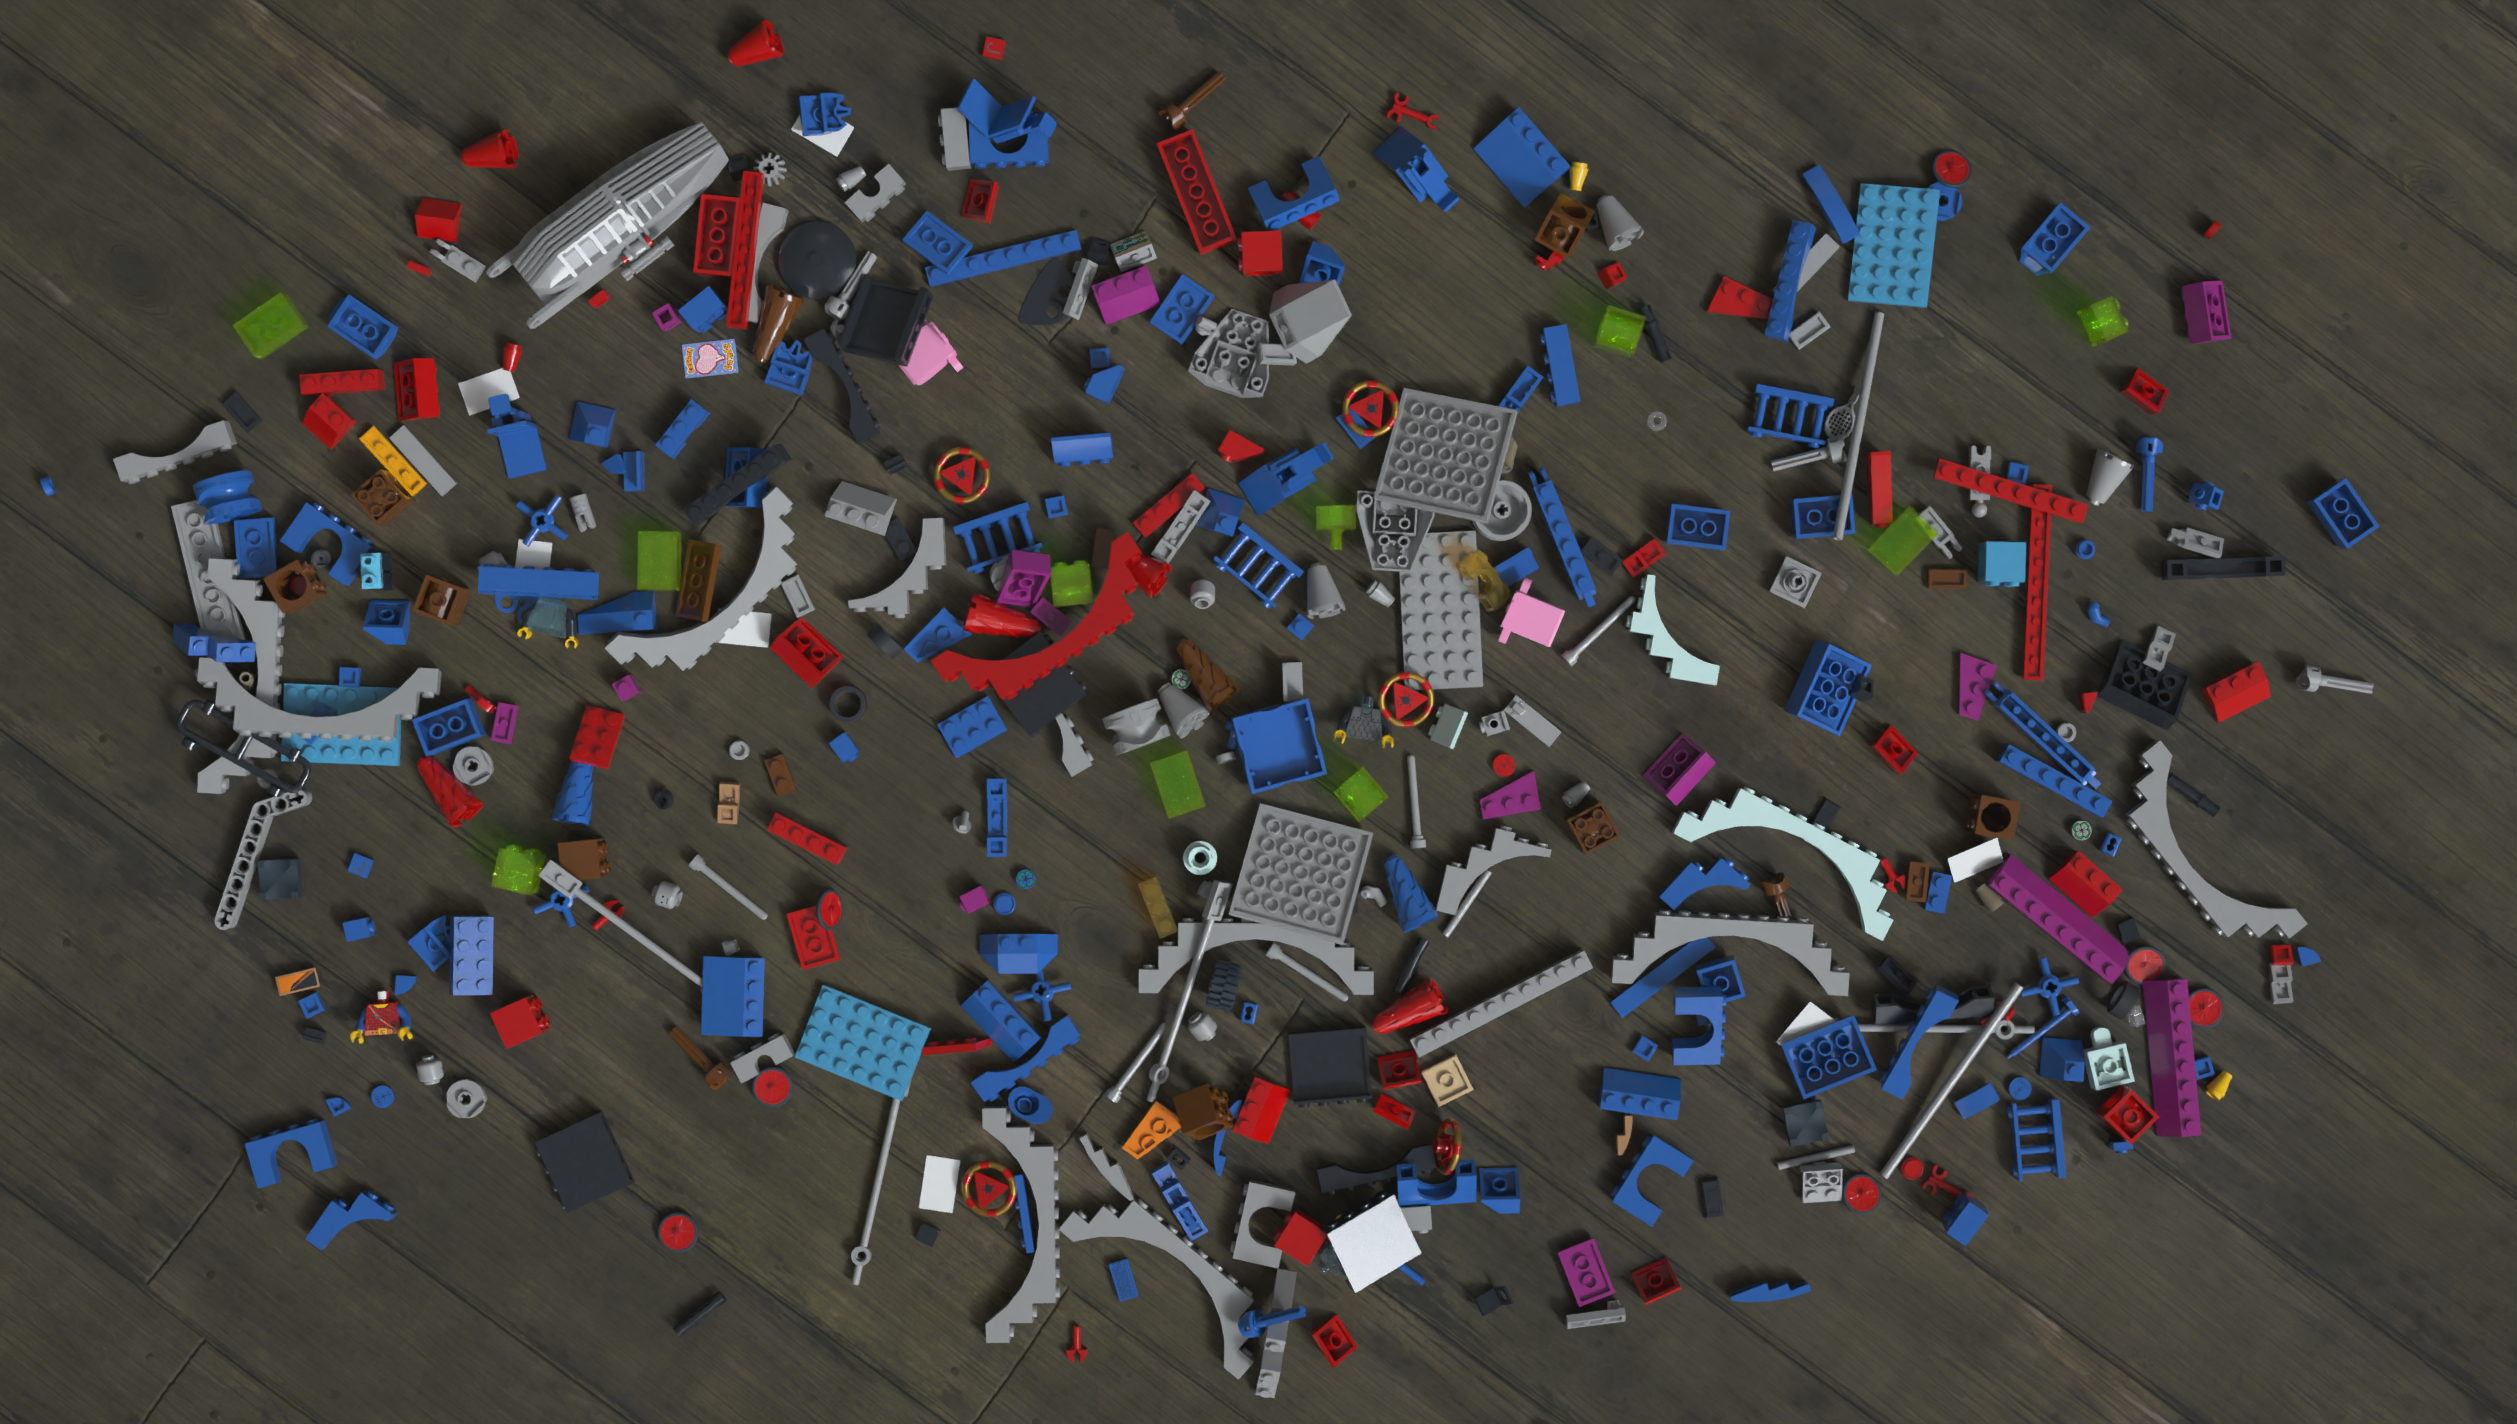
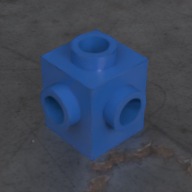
M2210 482L2194 483L2193 488L2190 490L2188 501L2195 504L2194 508L2206 511L2207 508L2218 510L2224 491L2216 488Z

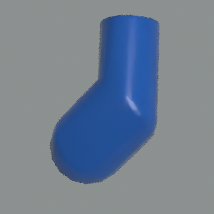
M2090 602L2087 606L2089 620L2107 628L2110 619L2101 615L2097 602Z
M1227 720L1225 729L1231 732L1226 747L1235 750L1237 746L1231 720Z

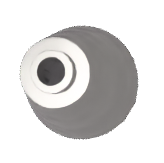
M1604 195L1598 199L1596 207L1609 250H1621L1631 245L1633 238L1638 240L1643 235L1644 230L1614 196Z
M2098 449L2086 496L2089 497L2088 501L2097 506L2100 503L2104 504L2130 473L2134 465L2123 461L2113 454Z
M1322 563L1310 565L1311 568L1307 570L1308 618L1314 619L1313 615H1319V618H1326L1339 614L1340 609L1345 611V604L1327 566L1322 565Z

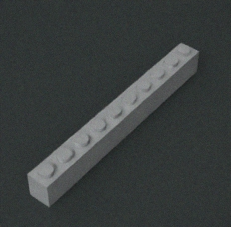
M1581 949L1409 1039L1418 1057H1421L1587 972L1593 966L1585 951Z

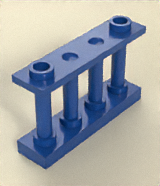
M1760 384L1754 386L1753 393L1758 394L1759 402L1754 427L1749 426L1746 428V432H1750V436L1762 438V435L1808 443V447L1819 449L1820 446L1826 444V441L1819 440L1824 411L1827 408L1833 407V398ZM1769 397H1775L1778 401L1773 431L1761 429L1766 402ZM1789 400L1796 401V405H1798L1792 434L1781 433L1785 407ZM1808 404L1816 405L1815 409H1817L1811 438L1800 436L1805 407Z
M1028 502L953 527L955 535H961L964 538L973 565L967 568L968 572L973 571V574L985 571L984 567L993 565L995 562L998 563L1003 560V557L1009 556L1012 550H1017L1008 525V518L1016 516L1017 519L1019 518L1028 545L1027 548L1021 550L1031 553L1040 552L1039 549L1043 548L1042 543L1035 544L1026 517L1028 515L1027 512L1031 511ZM995 522L1001 526L1010 552L1000 557L989 530L991 528L990 524ZM977 528L983 533L991 560L982 563L979 561L971 537L972 530Z
M1242 523L1238 528L1241 531L1240 537L1221 560L1215 556V566L1222 572L1227 570L1262 598L1260 602L1268 609L1271 606L1275 609L1277 605L1272 601L1291 578L1294 579L1295 576L1300 578L1304 571L1246 524ZM1251 539L1256 543L1255 549L1235 572L1227 564L1242 545ZM1266 551L1271 555L1270 562L1253 583L1250 584L1242 576L1261 553L1264 554ZM1282 564L1287 568L1285 570L1286 573L1271 592L1265 596L1257 589L1276 565Z
M2055 1097L2047 1098L2048 1103L2044 1106L2017 1108L2015 1102L2008 1101L2009 1107H2006L2007 1118H2010L2014 1160L2011 1172L2012 1176L2019 1182H2023V1174L2051 1172L2057 1178H2066L2060 1100ZM2043 1113L2049 1115V1123L2047 1125L2018 1126V1116ZM2051 1134V1142L2047 1145L2020 1147L2019 1135ZM2046 1152L2052 1154L2053 1162H2050V1164L2022 1166L2021 1155Z

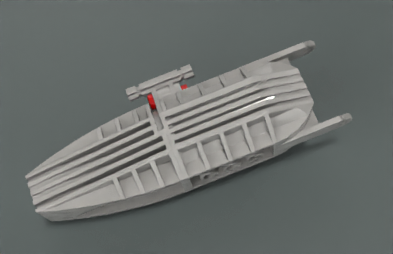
M702 122L669 135L620 162L527 232L519 245L489 267L486 274L490 278H495V276L497 277V275L504 272L510 266H515L545 304V307L527 321L526 325L530 329L537 328V326L544 323L623 262L625 264L629 261L631 262L629 268L626 267L620 271L621 275L628 281L634 276V273H639L664 254L665 250L668 251L672 248L674 244L667 236L660 241L659 245L657 243L654 246L652 240L672 225L701 196L729 159L721 145Z

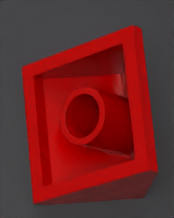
M970 179L961 217L991 225L1000 188L999 184L995 181Z
M423 198L415 214L417 237L435 240L439 238L442 241L457 243L462 204Z
M2137 368L2119 393L2149 415H2154L2161 410L2169 390Z
M1892 725L1869 745L1895 774H1902L1918 754Z
M1415 1050L1377 1057L1383 1090L1422 1083Z
M1666 1257L1631 1273L1645 1305L1681 1289Z
M1334 1315L1312 1329L1313 1338L1332 1368L1336 1367L1358 1348L1338 1315Z

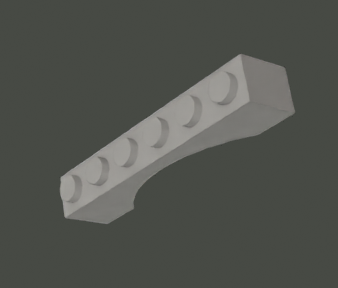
M763 203L760 210L748 322L759 324V314L763 303L758 287L759 264L769 243L784 230L788 215L786 208Z
M223 420L205 426L192 444L173 455L151 458L136 453H129L117 457L113 461L120 481L134 484L139 482L141 477L147 476V478L157 476L158 471L164 469L165 471L174 470L177 468L176 465L181 463L184 465L195 462V458L211 457L214 455L213 452L218 450L220 452L228 451L237 442L230 422Z
M1062 713L1056 718L1063 738L1062 761L1071 777L1092 766L1091 761L1094 759L1089 750L1085 751L1081 744L1084 741L1079 733H1074L1072 729L1074 724L1070 717H1065Z

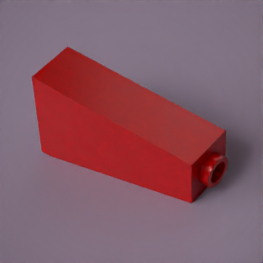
M1890 451L1870 452L1864 455L1870 525H1875L1876 528L1888 527L1887 523L1893 522Z

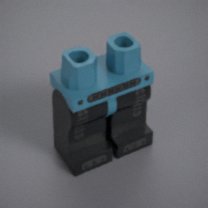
M391 553L360 554L362 589L393 591L392 573H383V571H392Z

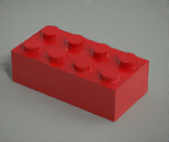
M701 194L693 269L695 274L722 278L732 277L740 198Z

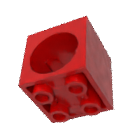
M1281 231L1242 232V237L1238 238V250L1242 252V257H1239V271H1243V276L1282 275Z
M535 994L490 1013L506 1049L550 1030L549 1018L546 1014H543L541 1010L542 1003L539 997H535Z
M2121 1085L2095 1111L2123 1141L2131 1145L2159 1118L2132 1089Z
M1295 1207L1293 1211H1288L1285 1215L1283 1227L1279 1226L1273 1235L1274 1246L1308 1267L1327 1237L1321 1231V1228L1325 1225Z

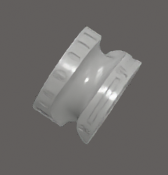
M1501 480L1498 483L1488 523L1472 520L1473 525L1481 535L1490 540L1506 541L1519 535L1530 521L1532 513L1530 498L1519 485ZM1502 508L1504 510L1503 513L1500 514L1498 509Z
M1158 699L1141 703L1102 719L1106 729L1116 732L1112 739V747L1116 756L1171 735L1167 724L1162 725L1156 720V713L1161 709Z

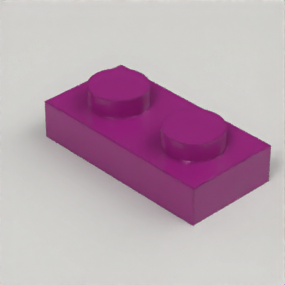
M1043 597L1031 610L1034 616L1060 637L1073 623V621Z
M498 702L491 741L512 744L519 706Z

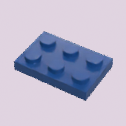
M928 211L923 214L902 239L903 243L948 276L973 247L972 243Z
M1182 274L1151 319L1150 324L1182 345L1195 327L1196 320L1204 314L1215 296Z
M275 518L234 520L236 558L238 559L237 564L240 565L238 579L262 578L278 571Z
M989 696L937 724L956 759L1008 730Z

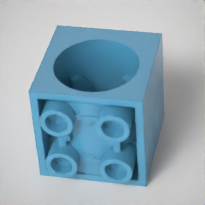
M2026 542L1979 543L1978 582H1983V586H1999V583H2003V587L2019 586V583L2025 582Z

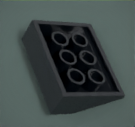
M2122 640L2102 679L2097 697L2167 731L2178 720L2193 674L2168 662H2165L2164 668L2161 671L2143 664L2146 651Z

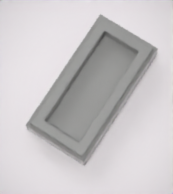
M1817 312L1791 331L1789 339L1796 349L1800 350L1829 329L1830 325L1822 314Z
M1259 343L1257 345L1259 364L1291 366L1297 364L1296 357L1286 351L1283 344Z
M799 574L781 583L797 618L816 610Z

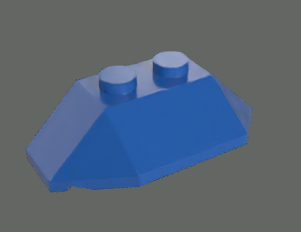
M1058 934L980 935V955L998 974H1038L1058 954Z

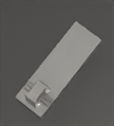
M1082 258L1081 261H1075L1072 272L1076 274L1063 314L1079 320L1098 264Z
M1517 695L1504 709L1507 714L1548 747L1561 734L1559 729Z
M1619 1300L1607 1301V1310L1566 1315L1567 1329L1624 1322L1626 1320L1625 1307L1621 1308Z

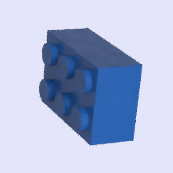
M2347 478L2337 480L2307 501L2340 550L2348 549L2380 527Z
M1852 494L1850 496L1843 535L1855 534ZM1840 495L1790 500L1793 539L1833 536Z
M1670 504L1664 544L1724 551L1726 550L1730 511Z
M473 699L459 701L412 720L426 756L436 755L486 735Z

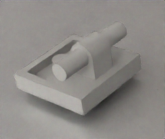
M1823 1161L1813 1162V1164L1800 1165L1803 1203L1842 1200L1843 1169L1839 1162L1826 1163Z

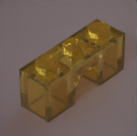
M1474 550L1463 557L1455 566L1465 580H1474L1478 576L1483 579L1484 589L1477 597L1487 612L1496 611L1512 598L1510 589L1498 577V571L1491 567L1487 561L1488 557L1480 550Z
M1155 876L1138 883L1159 938L1178 932L1177 924L1166 902L1158 877Z

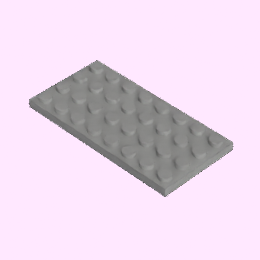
M1476 531L1427 533L1412 572H1399L1404 672H1414L1423 676L1430 683L1432 689L1483 687ZM1404 679L1406 687L1413 690H1424L1419 682L1413 679Z

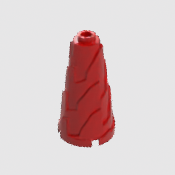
M972 593L963 631L997 636L1000 634L1019 638V636L1032 638L1040 632L1041 625L1038 624V620L1026 616L1025 613L1007 608L1006 605L990 600L991 598Z
M425 755L418 760V772L452 828L462 825L460 820L465 819L469 821L481 810L483 802L462 782L458 781L450 771L444 768L435 757L432 758Z
M1429 977L1420 985L1407 992L1403 997L1396 1000L1391 1006L1376 1014L1371 1025L1376 1033L1387 1034L1398 1028L1420 1023L1438 1015H1444L1448 1012L1447 1004L1442 1006L1441 1002L1445 1001L1436 982Z

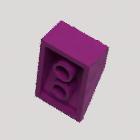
M1012 550L1006 561L996 599L997 603L1035 607L1051 575L1050 555Z

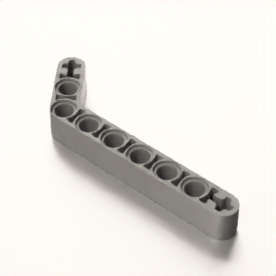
M302 789L297 793L287 792L281 798L275 796L254 804L215 917V925L220 930L233 928L238 923L273 817L309 805L312 801L310 791ZM300 795L304 796V798L301 799V801L293 802L294 798L300 797ZM281 799L286 802L284 809H281L279 806ZM262 805H265L267 807V813L265 815H263L260 811ZM256 823L261 826L260 833H256L254 830ZM249 842H252L255 846L253 852L248 849ZM244 860L248 863L247 870H244L242 868V862ZM237 879H240L242 881V887L240 889L237 888L235 884ZM231 897H233L236 901V905L234 907H232L229 904V900ZM225 917H227L226 920L229 921V924H226Z

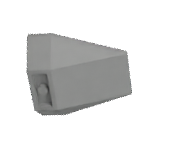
M1335 279L1289 284L1273 293L1269 313L1285 350L1306 364L1324 353L1352 316Z
M1231 309L1195 352L1188 372L1204 385L1240 398L1263 397L1269 380V364H1259L1257 345L1259 343L1269 344V321Z
M1358 491L1356 511L1372 570L1412 572L1435 512L1377 501L1374 499L1375 492Z

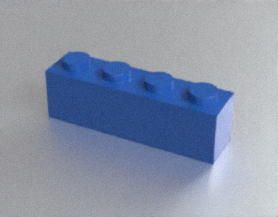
M1567 324L1543 328L1542 333L1539 335L1541 345H1545L1546 353H1543L1545 365L1548 364L1549 372H1546L1548 384L1552 383L1553 391H1550L1551 402L1555 403L1556 407L1579 403L1580 396Z

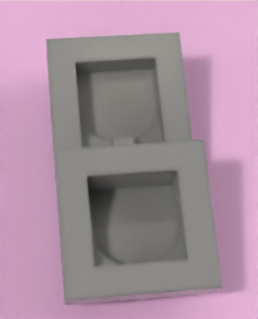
M2157 626L2147 648L2143 664L2161 671L2164 668L2168 652L2172 649L2176 634Z
M2270 962L2269 978L2272 1004L2292 1003L2291 982L2293 978L2291 965L2272 966V962Z

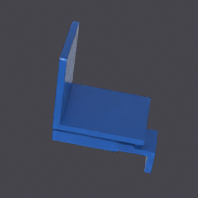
M975 79L970 80L957 106L958 110L988 139L992 138L997 144L1036 130H1040L1049 138L1057 125L1056 121L1047 112L1033 114L1031 108L1036 100L1035 96L1001 106Z
M1400 127L1374 151L1376 157L1396 171L1418 202L1421 203L1429 195L1440 209L1447 212L1459 201L1458 196L1451 192L1444 182L1448 175L1427 146L1405 128Z
M508 394L489 397L491 413L495 416L491 420L496 428L487 429V432L499 437L508 478L511 479L545 471L547 467L537 425L531 423L530 414L512 408ZM513 416V419H514V421H512L513 424H510V423H509V418H508V417Z
M1325 442L1318 444L1303 454L1299 452L1298 448H1295L1259 468L1242 480L1239 486L1257 515L1261 516L1287 497L1316 482L1317 479L1312 471L1323 466L1334 457Z

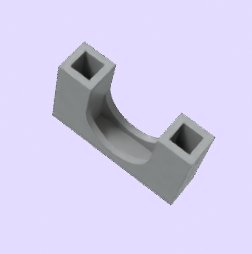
M1250 1179L1249 1184L1244 1185L1242 1195L1246 1196L1245 1203H1240L1238 1214L1242 1215L1241 1221L1236 1222L1234 1233L1237 1234V1239L1232 1241L1230 1252L1233 1253V1259L1279 1268L1282 1250L1275 1247L1274 1244L1257 1240L1251 1234L1248 1223L1251 1215L1262 1207H1274L1291 1211L1295 1189Z

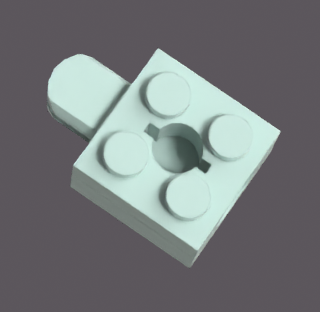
M2103 1027L2094 1028L2090 1034L2093 1047L2083 1050L2091 1088L2097 1091L2134 1082L2126 1043L2121 1041L2112 1043L2108 1029Z

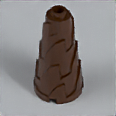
M771 284L766 285L763 303L759 314L760 320L753 348L754 359L763 363L772 358L775 349L779 346L786 331L790 328L804 300L802 296L792 291L788 292L786 291L787 289Z
M1183 638L1177 642L1176 651L1182 660V665L1191 677L1193 685L1200 695L1199 698L1208 712L1212 711V707L1215 710L1234 696L1231 692L1235 691L1238 693L1240 690L1238 685L1229 675H1226L1213 663L1202 648L1200 649L1191 639Z

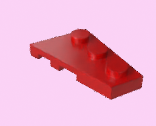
M1724 276L1707 312L1768 320L1773 299Z
M967 1038L958 1042V1039L947 1040L943 1044H940V1041L928 1042L929 1046L922 1048V1054L934 1055L977 1051L992 1046L991 1038L977 1040L976 1038Z

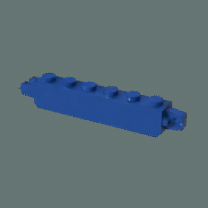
M1544 467L1539 468L1540 475L1544 480V483L1539 485L1535 474L1532 471L1528 472L1533 486V494L1573 591L1579 600L1584 599L1587 608L1596 605L1592 596L1596 594V587L1552 480H1549Z
M1995 680L1991 684L2001 694L1996 698L1989 690L1983 692L1993 702L1992 705L2073 780L2084 786L2088 784L2095 790L2101 785L2094 777L2096 774L2095 768L2013 692L2006 690Z

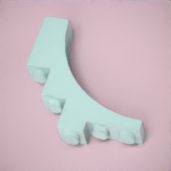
M1647 574L1645 578H1642L1640 590H1643L1642 598L1639 597L1637 602V609H1640V612H1631V616H1627L1626 627H1629L1628 631L1651 635V639L1648 638L1646 643V650H1649L1648 655L1671 658V662H1667L1666 665L1668 678L1717 685L1720 666L1704 662L1690 655L1667 632L1656 607L1654 592L1655 575Z

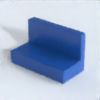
M623 452V462L627 469V472L624 473V491H645L644 452Z
M1529 547L1494 567L1505 587L1512 585L1539 568Z

